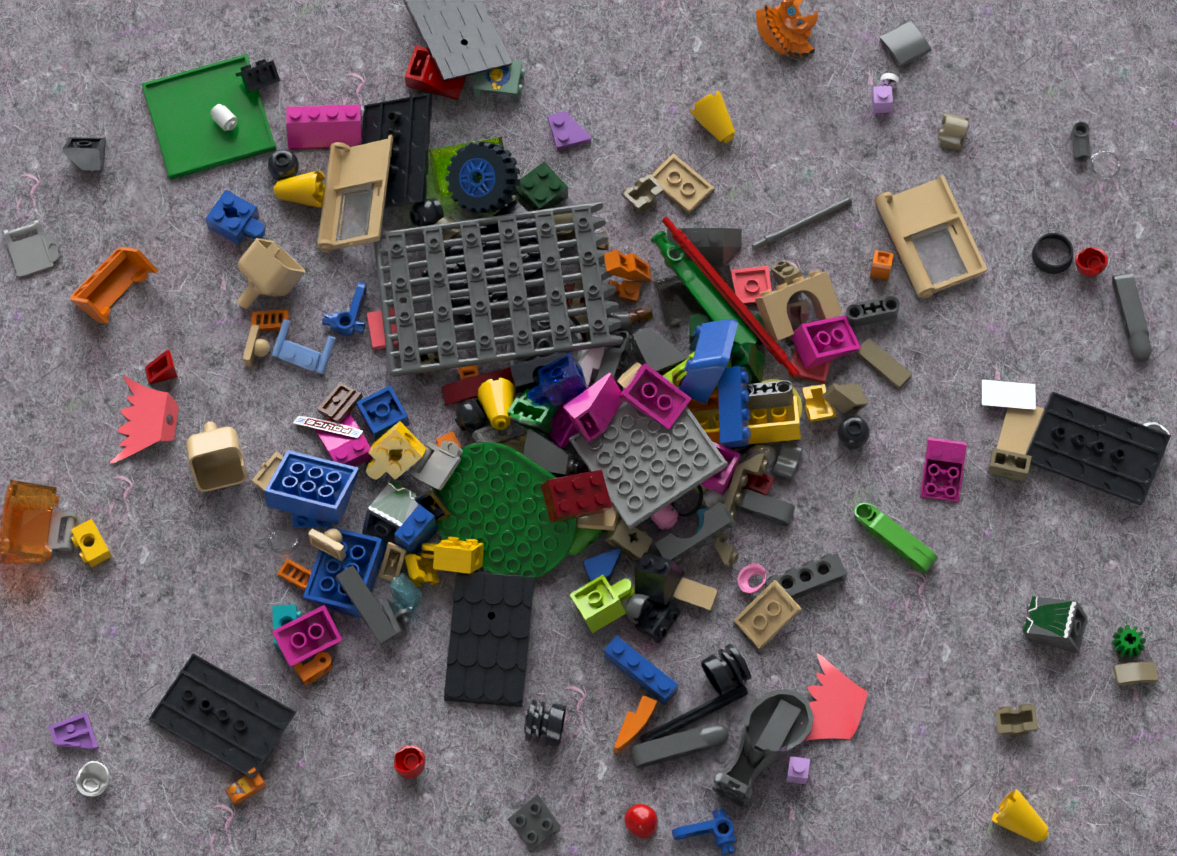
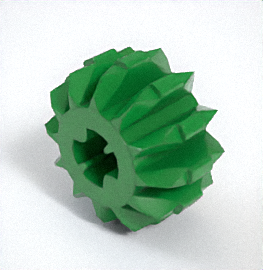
M1126 625L1125 629L1119 627L1117 629L1118 633L1114 632L1112 636L1114 640H1112L1111 644L1117 646L1114 649L1115 652H1122L1120 654L1121 657H1124L1125 654H1127L1129 659L1133 657V654L1138 657L1140 651L1145 649L1143 644L1146 642V638L1141 637L1143 631L1136 632L1137 626L1130 629V626Z

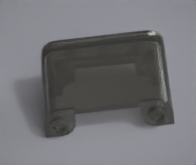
M729 265L713 266L735 293ZM677 275L652 281L665 327L669 326V329L678 328L680 323L690 320V315L697 313L707 315Z

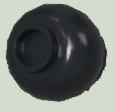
M278 150L268 160L269 173L278 181L294 177L298 172V158L288 150Z
M426 198L425 202L414 203L412 211H410V219L418 227L434 225L444 217L440 202L434 198Z
M477 398L461 403L456 409L457 418H455V422L462 431L477 432L483 428L486 420H489Z
M851 416L840 423L837 435L839 441L846 448L857 449L867 443L870 437V429L865 420L860 417Z

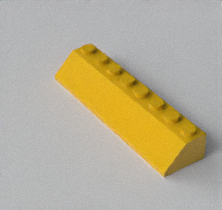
M793 396L794 401L789 406L749 410L750 420H748V427L751 431L749 444L801 439L797 396ZM719 408L691 411L711 441L722 445L720 443Z

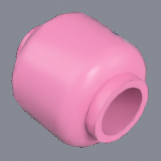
M671 504L650 516L651 520L661 530L667 529L668 531L679 521L677 519L679 513Z

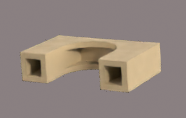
M819 269L808 273L809 277L807 278L803 276L792 280V284L784 283L776 286L777 290L771 292L770 289L761 292V297L755 299L766 331L775 341L794 334L786 308L789 298L795 292L804 293L809 297L818 321L843 314L827 271L820 272Z

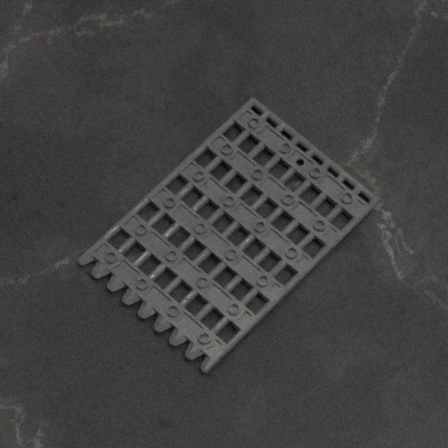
M592 202L381 232L380 240L374 242L389 375L395 377L545 356L555 352L564 353L622 345L624 343L623 337L609 334L621 327V321L619 319L607 318V315L619 309V304L604 300V298L616 292L614 285L602 283L603 280L612 277L613 274L607 272L606 267L599 266V264L605 262L604 254L609 253V251L597 250V247L607 243L608 236L606 234L594 233V230L606 224L605 218L592 216V213L603 208V203ZM572 213L573 222L555 225L554 215ZM535 218V228L518 230V220ZM498 223L499 233L480 234L479 226ZM461 228L462 238L443 240L442 231ZM575 230L576 239L557 241L556 232ZM424 235V243L406 245L405 236ZM538 235L539 244L520 247L519 237ZM381 239H386L387 248L382 249ZM500 240V250L483 252L482 242ZM463 245L464 255L445 256L444 248ZM577 246L578 256L560 258L559 249ZM426 250L427 260L408 262L407 253ZM540 252L541 261L522 264L521 254ZM383 256H388L389 265L384 266ZM503 257L504 266L485 269L484 259ZM465 262L466 272L448 274L447 264ZM580 263L581 273L562 275L561 266ZM428 267L429 277L410 279L409 270ZM543 270L544 278L525 280L524 271ZM385 273H390L391 282L386 283ZM505 274L506 283L487 286L486 276ZM467 279L468 289L450 291L449 281ZM582 280L584 290L565 292V282ZM430 284L431 294L412 296L411 287ZM545 285L546 295L527 298L526 288ZM387 290H392L393 299L388 300ZM507 291L508 300L490 303L488 293ZM470 296L471 306L452 308L451 298ZM585 297L586 307L567 309L566 300ZM406 299L407 302L405 304H401L400 300ZM432 301L433 311L414 313L413 304ZM547 303L548 312L529 314L528 305ZM389 307H394L395 316L390 317ZM510 308V318L492 320L491 310ZM472 313L473 323L454 325V315ZM587 314L589 324L570 327L569 317ZM434 318L435 328L416 329V321ZM550 320L551 329L532 332L531 322ZM391 324L397 325V333L392 334ZM512 325L513 335L494 337L493 327ZM474 330L475 340L456 342L455 333ZM590 332L591 341L572 344L571 334ZM436 336L437 345L419 348L418 338ZM552 337L553 347L534 349L533 339ZM393 341L399 342V351H394ZM514 342L515 352L496 354L495 345ZM477 349V357L459 360L458 350ZM439 354V363L421 365L420 355ZM395 359H401L402 368L396 369Z

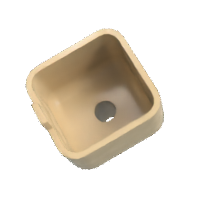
M256 238L238 262V269L248 279V286L237 300V303L244 309H248L260 294L273 297L287 295L304 275V268L275 242Z
M207 422L203 426L204 432L194 434L187 439L186 449L189 466L198 490L208 492L240 484L247 479L244 454L234 428H217L214 422Z

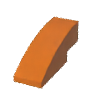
M619 250L604 254L607 272L628 280L652 281L649 264L635 254L625 255Z
M642 695L636 713L627 712L614 746L615 753L618 754L628 747L646 728L657 708V700Z

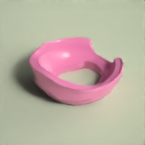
M752 563L747 565L738 575V586L743 592L754 594L763 589L766 581V572L759 564ZM753 575L763 576V581L759 586L755 588L749 586V580Z

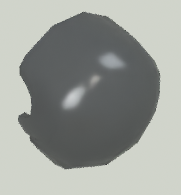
M634 594L627 600L625 615L629 622L638 623L637 621L645 612L646 606L649 605L646 601L650 598L649 596Z

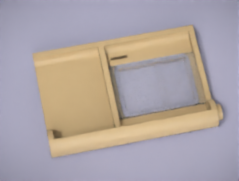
M388 135V139L353 147L341 142L331 144L317 247L322 252L328 253L332 250L380 240L393 143L392 135Z
M940 175L939 178L893 196L891 192H885L875 198L874 201L918 297H923V299L929 298L933 293L976 278L987 272L988 269L944 175Z

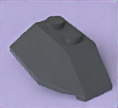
M678 228V230L681 229L711 266H724L742 248V229ZM667 229V238L669 239V241L673 242L677 246H680L672 237L673 234L669 231V229ZM684 251V257L687 260L692 261L691 258Z

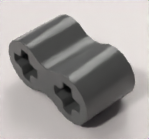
M784 441L773 474L792 480L803 447Z

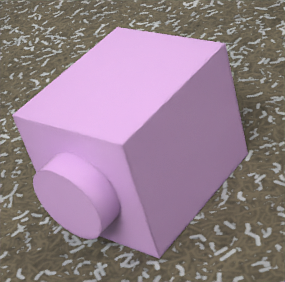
M892 86L873 87L871 96L873 113H891L893 105Z
M790 756L786 782L806 784L810 759Z

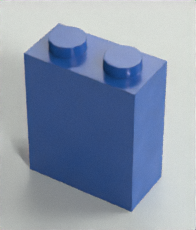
M418 505L394 533L396 544L406 548L408 555H418L422 550L421 545L428 543L437 532L435 517L421 505Z

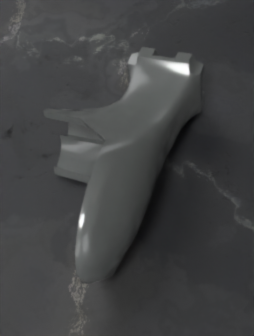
M787 689L771 691L759 698L747 711L739 750L733 764L725 772L717 774L712 790L723 798L731 799L736 805L747 808L753 795V784L771 764L787 755L794 747L800 744L811 732L814 714L808 700L798 692Z

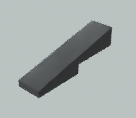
M352 565L336 575L337 582L354 604L359 615L379 644L382 645L396 636L397 632L354 566Z

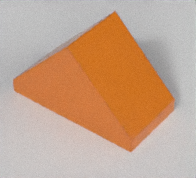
M875 250L870 277L883 280L889 279L893 253Z

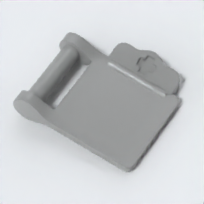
M39 219L35 220L33 224L11 231L8 229L3 231L19 278L52 268L54 263L60 260L59 245L51 234L44 236ZM37 230V235L15 242L12 241L14 237Z
M443 440L440 447L428 441L423 457L418 460L413 469L409 470L408 474L440 491L461 461L460 456L463 450L453 441L447 442Z
M26 510L23 516L19 541L23 555L40 559L42 557H51L53 550L72 551L71 537L73 533L71 529L74 528V521L77 520L78 513ZM62 519H67L63 543H58Z

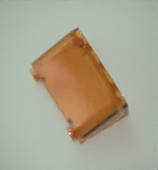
M10 480L5 492L0 524V563H46L47 560L51 559L52 548H49L48 537L52 510L54 506L58 505L59 495L56 494L57 487Z

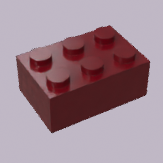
M602 470L548 479L541 485L550 523L604 513L612 507Z

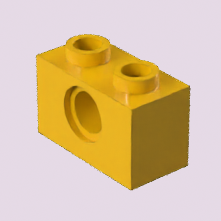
M92 519L71 529L74 534L71 539L75 547L80 546L83 552L79 554L83 562H88L91 568L112 557ZM94 541L91 547H86L87 542Z

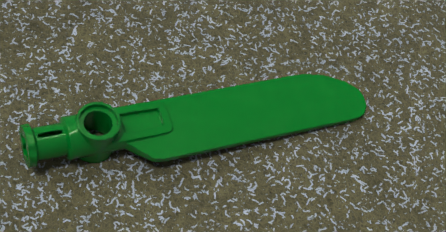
M665 231L656 233L651 238V242L655 243L660 249L665 265L676 273L713 322L726 319L738 321L733 343L740 345L744 342L756 344L758 339L697 265L684 257L683 249L670 242L665 236Z

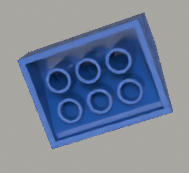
M287 450L264 490L266 506L339 525L346 512L359 468Z
M327 526L326 531H327L328 529H332V528H334V527H329V526ZM334 528L342 534L341 544L344 545L346 557L343 561H340L319 549L303 599L322 606L325 605L329 609L346 615L361 618L358 610L337 582L336 575L353 565L369 591L372 592L387 546L381 538Z

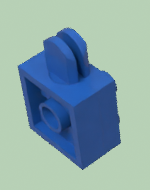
M228 190L224 191L205 218L209 229L240 245L246 235L254 240L256 238L262 239L265 235L264 224L257 220L259 218L257 206Z
M391 385L356 402L358 411L375 442L399 421L405 427L410 425L408 415Z

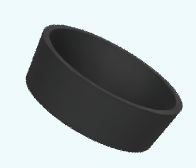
M1047 233L1040 237L1033 247V262L1040 270L1049 274L1064 272L1072 263L1073 246L1064 235ZM1048 238L1059 239L1069 247L1071 255L1063 264H1048L1038 254V243Z

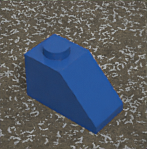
M620 547L583 560V568L589 582L601 575H604L606 580L610 581L621 558Z

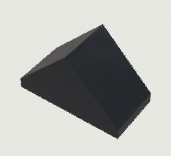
M430 488L414 498L418 505H421L434 515L436 523L451 515L441 494L435 488Z

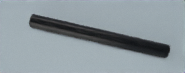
M742 684L728 694L718 696L641 735L640 740L644 743L663 738L746 696L748 691Z

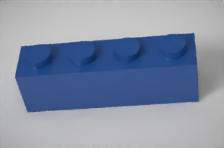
M740 366L725 368L718 381L720 443L726 448L747 446L751 438V431L748 427L750 412L747 408V402L749 401V392L747 390L749 376Z
M618 636L605 648L604 657L664 705L678 691V684Z

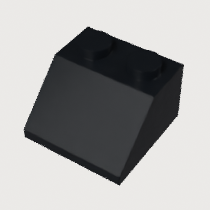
M644 552L635 568V594L649 596L650 598L647 600L666 606L682 579L684 572L675 561Z

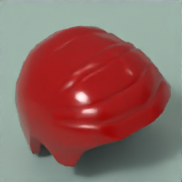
M1087 247L1076 255L1077 270L1086 277H1095L1105 270L1108 264V256L1100 248Z
M404 746L395 754V770L404 778H416L425 768V754L417 746Z
M635 804L626 811L624 817L626 828L636 837L646 839L657 831L658 817L650 806Z

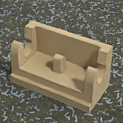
M682 577L673 597L711 611L718 595V590Z

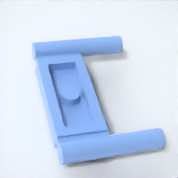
M283 319L272 356L324 374L336 338L328 336L322 354L285 340L291 321Z

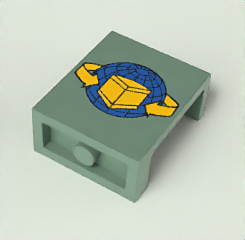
M512 60V65L475 74L474 97L481 98L482 91L513 95L514 102H517L518 95L521 96L523 85L520 82L521 79L525 78V68H522V61Z

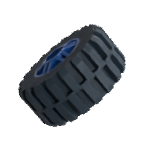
M491 142L469 143L465 145V148H459L456 151L458 155L451 157L450 161L452 164L447 165L446 169L449 171V176H446V181H449L447 189L448 192L453 193L451 198L453 201L459 202V207L466 208L469 212L493 213L503 209L506 206L505 204H510L513 201L511 196L517 195L518 189H516V185H520V179H517V174H520V169L515 167L517 161L515 158H511L512 153L509 150H504L503 146Z

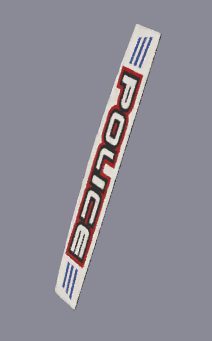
M298 416L293 422L294 424L358 438L363 432L343 424L310 417Z

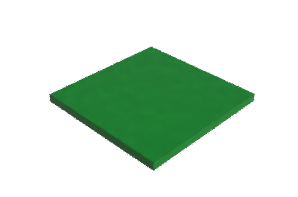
M247 54L141 83L170 180L277 150L259 91L255 90L247 93L242 77H236L235 74L241 71V67L250 65ZM217 104L224 105L237 117V125L234 129L224 131L212 119L210 112Z

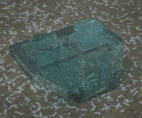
M403 573L399 577L395 576L390 583L392 600L402 604L403 608H410L412 612L423 599L422 592Z

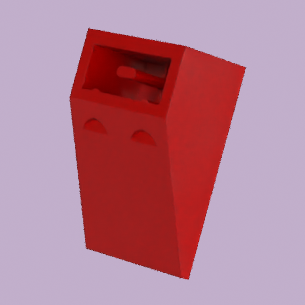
M416 45L404 76L405 84L408 88L459 100L466 76L443 82L427 48Z

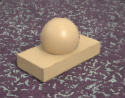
M257 325L251 326L243 355V361L247 367H252L255 355L264 357L270 351V344L267 340L260 338L261 331Z
M314 529L310 530L308 535L311 545L340 561L344 560L346 553L344 545L341 544L342 534L337 529H328L324 535Z

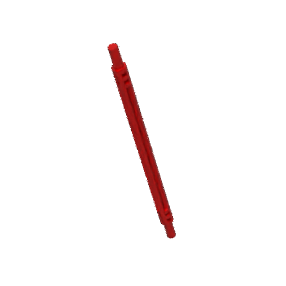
M667 216L663 218V224L673 234L672 237L778 363L780 365L783 364L794 378L800 373L788 360L787 354L681 229L678 230Z

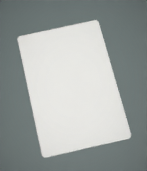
M982 380V405L1035 410V384Z

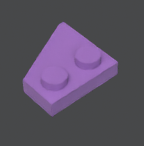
M566 111L547 116L557 151L591 142V136Z
M87 712L49 726L55 746L99 749Z

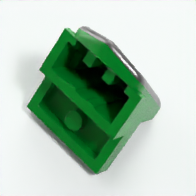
M526 388L520 399L516 398L507 413L510 414L509 418L520 426L548 435L553 430L551 419L561 405V401L559 398Z

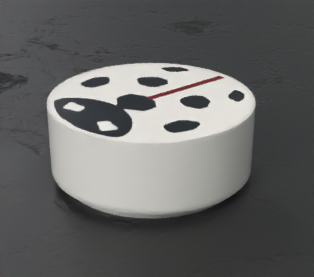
M885 73L881 76V86H892V89L898 87L899 78L895 74Z

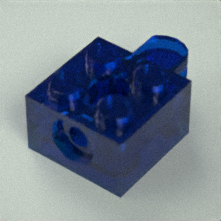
M571 352L538 370L541 384L529 390L528 398L532 403L538 405L549 400L555 408L588 389L582 367Z

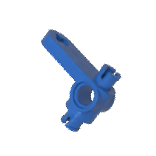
M358 282L349 312H334L333 315L324 313L325 318L322 319V325L330 326V330L339 332L342 336L354 335L355 332L363 334L366 323L358 320L367 292V283ZM343 322H350L347 326L341 325Z
M718 809L712 811L714 820L686 825L672 830L674 840L713 833L716 846L722 849V855H728V850L729 855L735 853L733 844L736 842L734 826L731 818L726 817L725 809H720L719 813ZM725 826L729 831L726 834H721L718 832V828Z

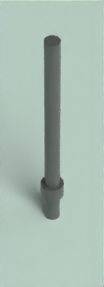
M847 197L773 234L769 233L763 236V239L751 244L754 251L765 245L770 246L776 240L851 204L852 201L850 197Z

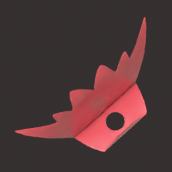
M123 375L125 382L134 394V396H127V399L134 406L121 410V413L131 420L118 429L119 433L129 435L119 445L127 447L110 463L129 457L158 441L174 440L179 406L168 392L145 387ZM168 414L172 415L170 424L166 421Z
M817 653L819 663L825 675L816 673L818 680L823 686H808L810 694L817 701L809 703L814 719L812 730L803 741L814 739L850 740L858 728L868 692L851 681Z

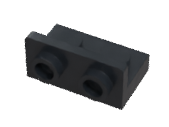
M266 59L255 62L256 66L251 67V65L241 67L240 72L235 73L236 77H242L247 93L281 81L273 60L266 62Z
M668 601L666 606L651 602L637 621L638 623L635 624L637 630L651 636L655 642L660 643L674 622L677 621L680 611L671 601Z

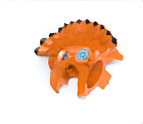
M783 0L781 5L772 8L765 4L764 10L758 9L755 12L759 35L763 37V41L768 46L773 47L774 51H779L780 55L788 57L791 54L794 57L800 56L805 58L808 54L815 53V49L808 43L807 38L811 35V29L817 22L818 13L814 11L813 15L808 14L803 17L799 12V4L804 0Z

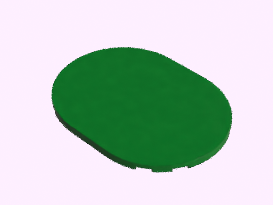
M480 442L461 448L463 450L460 456L461 461L444 487L439 491L451 513L450 516L436 523L441 537L444 540L448 537H458L461 541L476 539L478 543H484L483 566L481 568L491 574L538 578L556 568L570 551L577 528V518L550 523L541 485L548 479L557 477L507 445Z

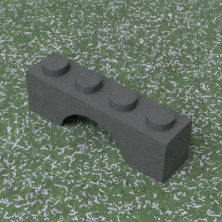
M719 502L704 512V524L695 536L682 539L670 533L655 544L663 558L673 560L679 565L687 556L697 554L703 546L711 545L719 536L730 533L737 524L727 506Z

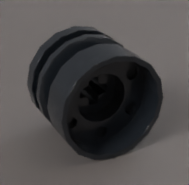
M732 644L726 645L725 651L723 649L718 650L720 660L711 654L700 661L707 679L720 696H724L734 690L732 680L740 686L743 684V680L746 682L751 679L745 659Z
M532 700L525 718V741L530 742L534 733L535 743H539L541 735H545L546 745L559 747L564 727L566 705L553 703L550 711H546V704L542 701L540 710H537L538 702L537 700Z

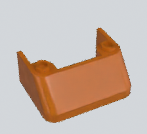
M120 247L71 295L70 300L96 322L107 324L111 311L109 307L133 282H143L148 278L149 272L157 273L158 270L139 249Z

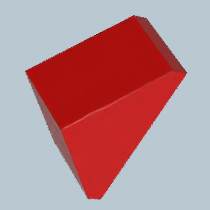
M166 350L145 366L149 384L178 378L170 350Z

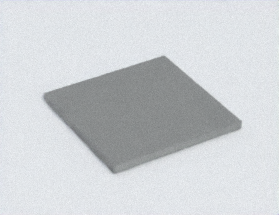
M624 402L605 431L590 443L579 432L569 438V441L590 472L603 471L610 501L629 529L637 526L728 466L726 460L687 405L668 430L627 402Z

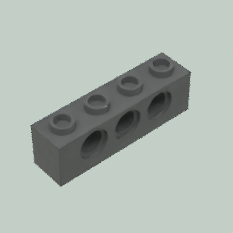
M829 553L822 556L821 560L816 562L811 560L803 564V567L798 569L795 567L790 568L783 575L778 576L776 574L769 577L765 581V589L774 580L781 586L783 583H789L792 587L785 589V591L793 600L846 580L847 572L838 553L833 555ZM825 569L828 573L822 575L818 572V570ZM807 576L810 580L803 582L800 577Z

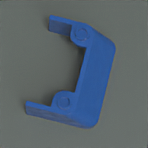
M726 319L702 323L701 326L697 325L693 334L695 338L689 347L690 350L695 351L692 360L687 361L684 367V371H687L686 376L679 387L681 391L692 399L706 405L729 361L738 321Z

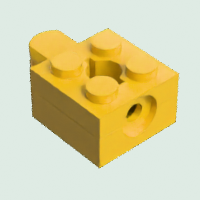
M399 421L372 444L368 453L374 459L368 463L366 472L370 478L375 480L388 472L396 480L423 457L426 447Z
M448 537L439 544L423 543L421 545V549L426 550L421 552V557L433 558V569L471 574L483 566L484 543H478L476 539L461 541L458 537Z

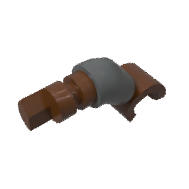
M650 306L636 309L634 313L632 311L628 313L627 311H615L607 315V318L619 319L621 327L618 329L626 330L632 328V325H635L637 321L641 323L653 318Z

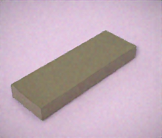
M869 338L863 343L861 349L856 351L858 356L898 389L912 376V373Z

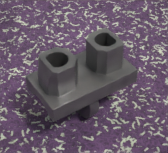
M389 600L383 602L384 607L381 608L382 611L390 619L397 635H407L408 632L404 624L409 623L408 616L412 613L410 608L404 609L402 604L396 606L394 602L390 603Z

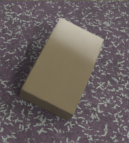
M1133 662L1113 666L1117 685L1134 686L1137 683H1156L1159 680L1155 662Z

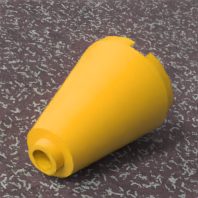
M717 90L715 91L716 95L713 96L710 93L694 104L695 109L692 110L690 108L689 112L720 143L725 142L726 144L735 138L733 135L736 132L722 94Z
M317 170L277 181L273 189L274 195L280 200L322 208L321 204H323L325 191L323 179H326L322 171Z
M499 378V380L495 381L489 379L482 383L478 389L479 402L492 427L498 430L506 429L511 422L510 414L507 411L516 398L515 387L509 380Z
M1017 789L1011 791L998 806L999 813L994 812L991 821L1035 843L1043 842L1049 835L1046 823Z

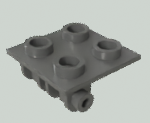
M539 794L509 818V821L530 851H533L552 834H557L561 827Z

